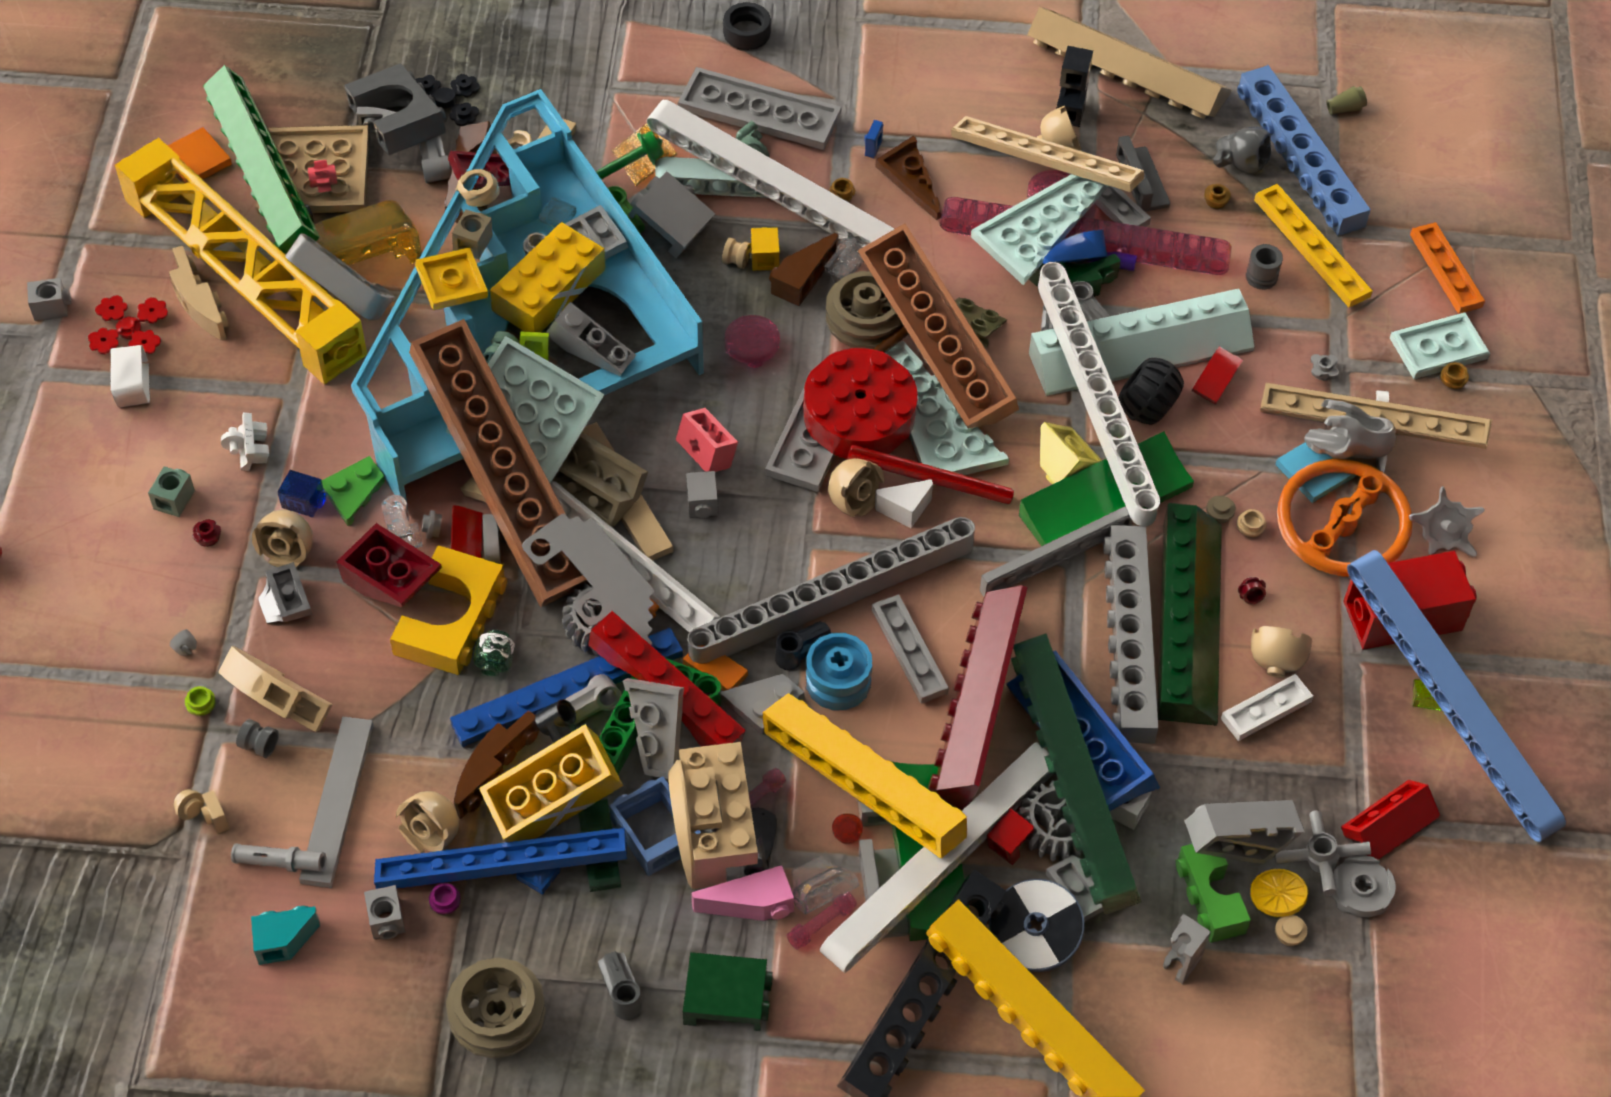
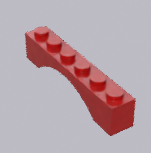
M611 611L591 629L588 645L609 664L622 669L638 680L684 687L681 721L701 747L742 742L746 730L616 613Z

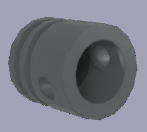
M1261 244L1253 248L1246 272V280L1251 286L1266 290L1276 285L1283 261L1281 251L1270 244Z

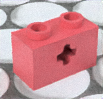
M706 408L682 415L676 441L705 472H718L730 468L738 441Z

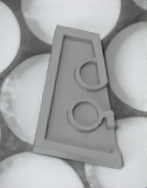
M627 678L623 680L625 691H628L631 702L629 710L631 719L634 718L638 733L636 741L644 775L663 776L668 779L669 770L676 760H679L684 687Z

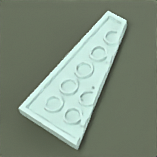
M1071 174L972 229L971 238L1024 285L1041 266L1047 253L1065 238L1108 188V185Z
M904 341L897 343L886 352V354L909 370L917 387L918 399L915 424L909 438L919 463L962 475L1008 465V456L1004 452H1000L993 445L994 441L988 434L984 435L978 427L967 428L935 375L931 376L923 367V362Z

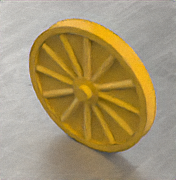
M1270 869L1255 877L1251 884L1250 896L1255 907L1261 912L1274 917H1286L1296 914L1305 906L1308 898V888L1305 881L1298 874L1286 869Z

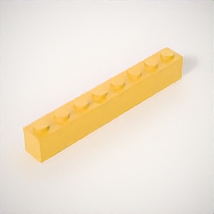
M788 693L762 712L764 733L939 858L942 859L967 838V816L959 808L952 807L942 800L936 792L929 791L919 784L914 777L908 776L896 768L891 761L877 755L868 745H863L854 739L849 732L841 730L831 723L826 716L815 712L803 700H798Z
M959 899L930 926L926 935L929 937V942L938 952H944L949 957L953 968L960 975L967 976L975 984L974 988L977 993L985 1000L989 999L998 1008L997 1011L1000 1017L1005 1022L1013 1024L1021 1032V1037L1027 1045L1032 1048L1036 1047L1044 1056L1045 1063L1053 1071L1060 1072L1068 1080L1069 1088L1076 1095L1083 1097H1139L1145 1091Z

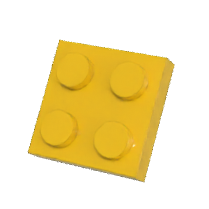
M470 247L416 259L415 267L433 310L488 298L487 287Z

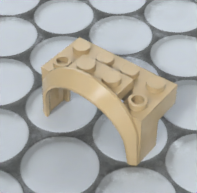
M741 742L679 749V760H676L668 773L670 799L679 851L690 887L692 889L707 888L727 882L726 868L758 864V851ZM719 828L716 832L696 834L694 832L697 830Z

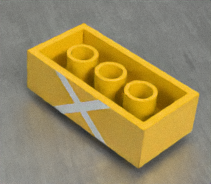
M561 222L490 289L492 311L524 332H542L564 310L569 302H573L605 270V248Z
M585 724L479 789L503 839L506 842L538 838L621 788L623 784L598 735Z

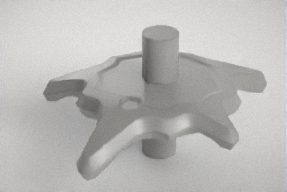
M1442 486L1439 490V500L1435 505L1431 506L1427 511L1409 515L1410 521L1416 522L1423 527L1422 536L1425 540L1429 541L1428 552L1430 555L1434 554L1439 548L1446 550L1458 548L1467 555L1476 557L1477 552L1469 542L1468 534L1473 529L1471 520L1485 511L1483 507L1466 508L1461 502L1450 501L1446 495L1445 487Z

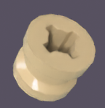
M729 237L724 246L722 263L727 265L734 263L738 268L744 269L750 257L751 243H739L735 238Z

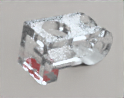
M399 495L386 497L382 502V511L387 530L415 548L422 547L423 544L417 522L409 524V512L405 498Z

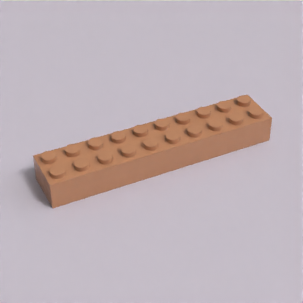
M465 319L412 341L409 353L540 608L573 593L575 589L583 588L584 583L590 585L563 551H560L544 564L538 565L533 562L522 548V544L526 539L559 515L565 514ZM536 539L531 544V551L536 556H545L550 551V544L545 539Z

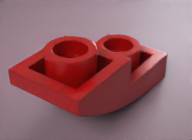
M1219 346L1193 386L1192 392L1216 405L1243 360Z

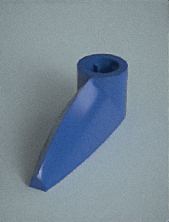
M1104 230L1083 232L1062 240L1047 253L1043 259V264L1048 262L1090 261L1107 257Z

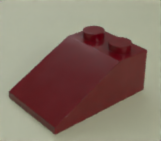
M378 523L372 526L336 561L341 578L345 584L366 597L403 607L442 568L439 562Z

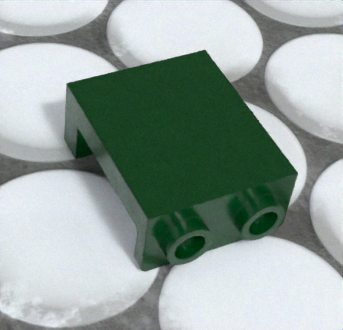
M690 952L682 1011L683 1025L696 1026L697 1019L750 1023L754 1024V1031H761L762 1021H768L770 1001H764L765 991H771L773 972L767 971V959Z

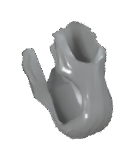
M1325 399L1321 405L1322 407L1346 412V415L1328 416L1324 423L1328 426H1333L1330 430L1321 428L1309 429L1304 438V442L1312 451L1318 454H1327L1335 459H1345L1348 457L1377 459L1386 456L1392 451L1396 441V430L1393 422L1386 418L1370 416L1359 407L1344 401Z

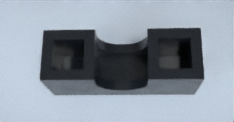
M1067 46L1059 85L1061 89L1056 109L1065 106L1072 125L1080 127L1086 105L1094 50Z

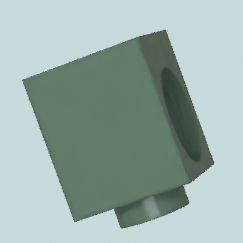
M164 466L150 488L148 495L154 510L180 517L195 489L191 476L186 471Z

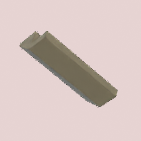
M582 432L553 481H556L609 526L614 527L640 498L648 471Z

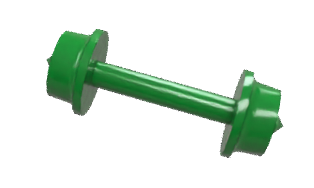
M652 130L645 134L639 132L637 137L642 146L595 172L602 180L646 155L652 164L655 165L657 159L665 155L661 147L663 140L656 138Z

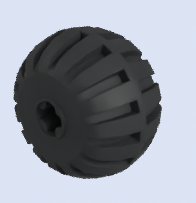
M1148 358L1133 372L1119 394L1118 398L1124 413L1131 420L1149 425L1156 424L1166 415L1180 396L1184 387V380L1179 370L1171 362L1161 358Z

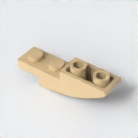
M183 246L172 248L178 269L169 271L173 289L184 310L209 334L220 340L227 339L224 328L229 327L225 312H219L217 309L222 307L217 291L211 292L208 282L202 283L199 274L193 275V271L197 270L192 255L186 256Z
M231 646L218 672L232 685L285 719L290 717L315 732L321 729L333 705L285 678L284 673L235 646Z

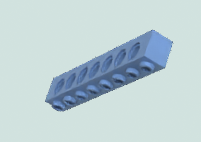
M1267 65L1242 73L1239 86L1237 87L1240 99L1245 101L1251 115L1258 120L1262 128L1271 134V140L1276 151L1283 156L1289 170L1294 172L1302 189L1306 190L1310 195L1314 206L1325 217L1327 225L1332 227L1337 236L1365 228L1371 209L1270 66Z

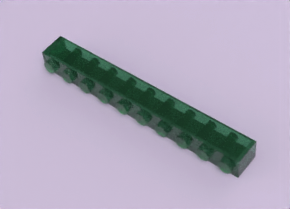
M1047 633L1014 644L1013 649L1016 657L1011 658V662L1016 675H1023L1024 681L1019 682L1024 699L1030 698L1033 704L1027 708L1033 724L1039 722L1041 730L1035 732L1041 749L1048 748L1049 755L1044 756L1050 774L1055 772L1057 774L1058 780L1053 782L1059 799L1065 798L1067 806L1062 807V811L1067 825L1074 824L1076 832L1071 833V837L1076 851L1083 850L1085 858L1081 859L1080 863L1086 878L1092 876L1094 885L1090 886L1089 890L1094 904H1101L1106 915L1142 903Z

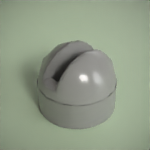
M186 629L175 635L169 645L179 655L187 656L192 654L190 649H196L197 641L191 632Z

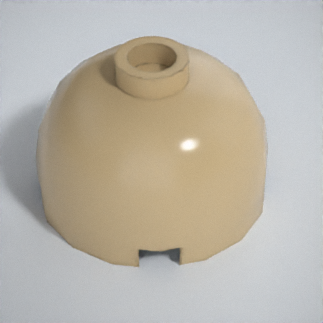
M1065 106L1049 112L1042 119L1040 125L1041 135L1037 136V138L1082 151Z
M854 458L843 461L830 475L828 493L831 501L838 509L850 516L855 517L856 514L860 516L866 515L875 506V494L879 488V482L884 484L883 471L877 464L867 460Z
M276 510L260 520L252 533V544L260 556L264 554L270 558L268 563L280 567L294 562L295 567H297L305 560L312 548L313 533L309 523L296 512Z
M1262 626L1259 628V631L1256 628L1253 629L1251 651L1256 663L1262 668L1267 669L1268 675L1285 677V673L1299 670L1308 661L1312 638L1304 633H1301L1300 638L1292 635L1293 630L1286 628Z
M419 792L400 804L396 811V818L400 815L402 822L398 826L400 833L407 843L421 853L424 851V848L430 852L443 851L454 840L459 829V817L453 803L437 792Z

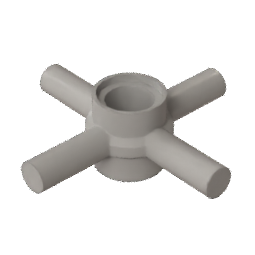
M1312 811L1309 816L1313 836L1309 839L1306 848L1280 851L1275 855L1276 864L1308 861L1311 869L1320 873L1324 895L1332 896L1336 894L1332 870L1336 867L1339 857L1371 854L1370 842L1337 845L1336 839L1331 834L1325 833L1322 813L1320 811Z

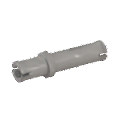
M235 843L231 850V860L233 863L286 868L289 872H297L298 869L323 872L327 864L326 853L301 851L299 847L293 846L289 849Z

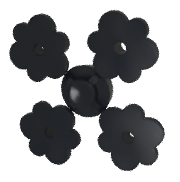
M460 74L456 77V80L450 82L452 89L447 87L440 88V81L435 80V77L432 75L415 79L417 83H422L427 95L431 94L434 97L436 106L442 108L451 107L450 119L455 120L458 126H464L467 123H474L476 121V117L479 115L477 107L471 106L468 102L455 104L456 96L470 97L472 93L479 91L480 85L477 83L476 77Z

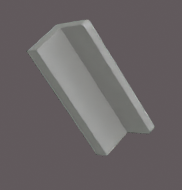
M872 839L859 840V861L865 902L899 871L896 849L874 850ZM906 916L883 938L907 936L908 924Z

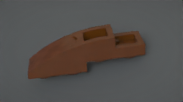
M528 710L508 729L497 723L471 754L461 773L454 797V806L460 819L468 812H474L480 806L484 798L479 788L504 773L503 765L510 764L518 751L536 740L539 729L535 722L536 715Z

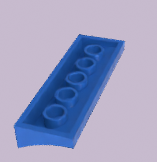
M1056 650L1006 683L1008 689L1105 815L1133 798L1160 788L1154 773Z

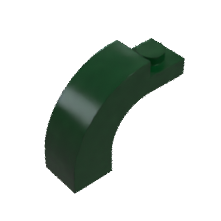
M1112 254L1089 264L1077 265L1068 262L1059 264L1065 268L1071 284L1077 281L1089 283L1093 288V296L1095 297L1100 295L1102 284L1111 283L1118 278L1121 261L1116 254ZM1043 263L1029 278L1037 287Z

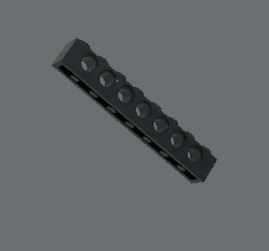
M974 869L965 878L946 910L959 899L966 907L971 905L978 910L979 917L977 918L985 926L990 917L995 919L1002 910L1005 903L1001 899L1006 890ZM929 939L924 944L837 1084L838 1088L852 1097H888L893 1088L889 1085L893 1075L900 1076L909 1062L905 1058L910 1048L915 1050L925 1036L922 1028L926 1021L933 1022L941 1010V1006L937 1004L943 994L948 996L958 981L953 978L957 971L953 968L952 961L944 952H938L934 949ZM936 956L945 959L947 969H942L937 965ZM920 982L930 986L931 995L922 993L919 987ZM904 1008L910 1009L914 1013L915 1022H910L904 1017ZM887 1035L897 1038L899 1042L898 1049L888 1045ZM870 1062H876L882 1067V1076L872 1073Z

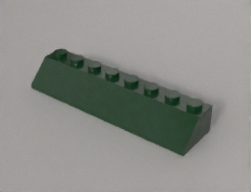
M1168 503L1164 518L1157 715L1158 720L1217 726L1222 524L1197 505Z

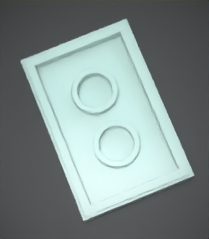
M1465 312L1394 331L1390 335V340L1413 379L1439 373L1452 362L1468 365L1486 360L1490 355L1489 350Z

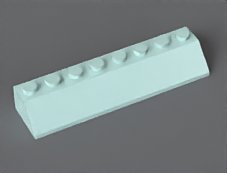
M1240 289L1087 321L1112 382L1130 378L1133 372L1148 358L1164 359L1171 362L1177 368L1210 360L1219 346L1233 355L1254 351L1249 308ZM1049 329L1031 333L1029 356L1046 396L1077 390V384L1055 330Z

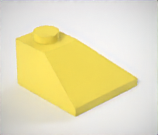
M1047 422L1041 425L1040 467L1047 473L1046 478L1051 484L1102 461L1072 427Z

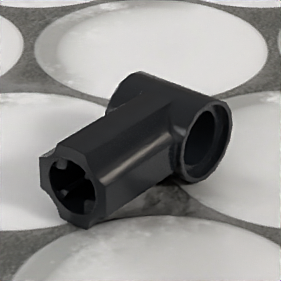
M819 621L796 633L793 631L781 633L776 640V664L784 670L797 668L801 660L807 657L811 645L820 637L831 634L828 625L825 622Z
M561 699L536 713L535 722L538 729L544 735L550 736L553 743L576 730L574 725L576 721L575 709L565 699Z

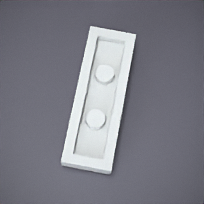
M1294 674L1224 711L1221 720L1237 741H1240L1311 703L1313 695L1300 678Z

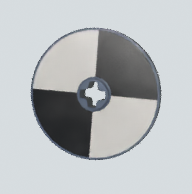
M1045 879L1024 880L1006 889L1001 899L1005 903L1002 910L995 919L989 918V931L1029 972L1049 971L1066 963L1078 950L1084 935V917L1074 895L1062 885ZM1036 919L1037 922L1044 921L1041 924V931L1037 932L1035 928L1030 929L1032 927V920Z

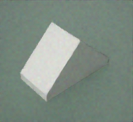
M932 479L877 489L875 494L876 511L912 528L932 499Z

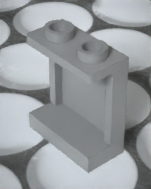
M666 171L660 179L655 176L646 186L648 191L645 195L640 192L630 203L633 209L628 216L633 219L638 214L673 245L668 252L677 258L707 226L715 213Z

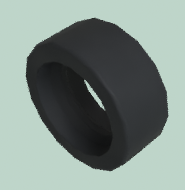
M750 2L737 3L731 6L725 12L723 18L725 40L731 46L742 50L757 49L765 45L771 34L769 12L763 6ZM741 21H754L760 24L761 27L747 32L740 31L734 28L733 25Z

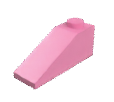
M782 865L691 893L693 911L698 913L765 921L768 919L779 920L794 912V896Z

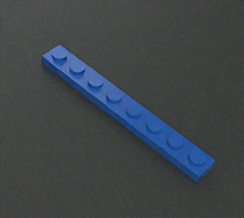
M671 628L648 636L652 641L651 646L665 658L675 660L683 656V650ZM599 656L450 717V722L462 747L482 740L497 723L508 729L528 710L536 715L539 710L561 699L568 698L587 687L590 679L596 675L605 674L615 684L631 678L632 675L609 664L604 658Z
M624 827L375 859L374 885L376 889L396 885L397 889L627 859L626 831Z

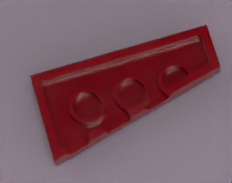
M450 150L448 161L457 181L466 173L476 152ZM491 154L483 170L490 172L497 179L498 186H511L509 168L499 154ZM479 176L473 189L485 187L487 184L486 178Z

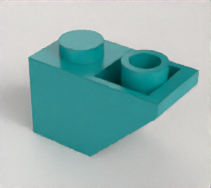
M297 906L288 911H266L258 916H252L253 948L258 964L263 965L291 960L320 927V919L316 907Z

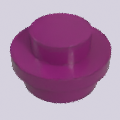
M448 883L435 886L429 895L430 907L438 914H450L461 903L459 890Z

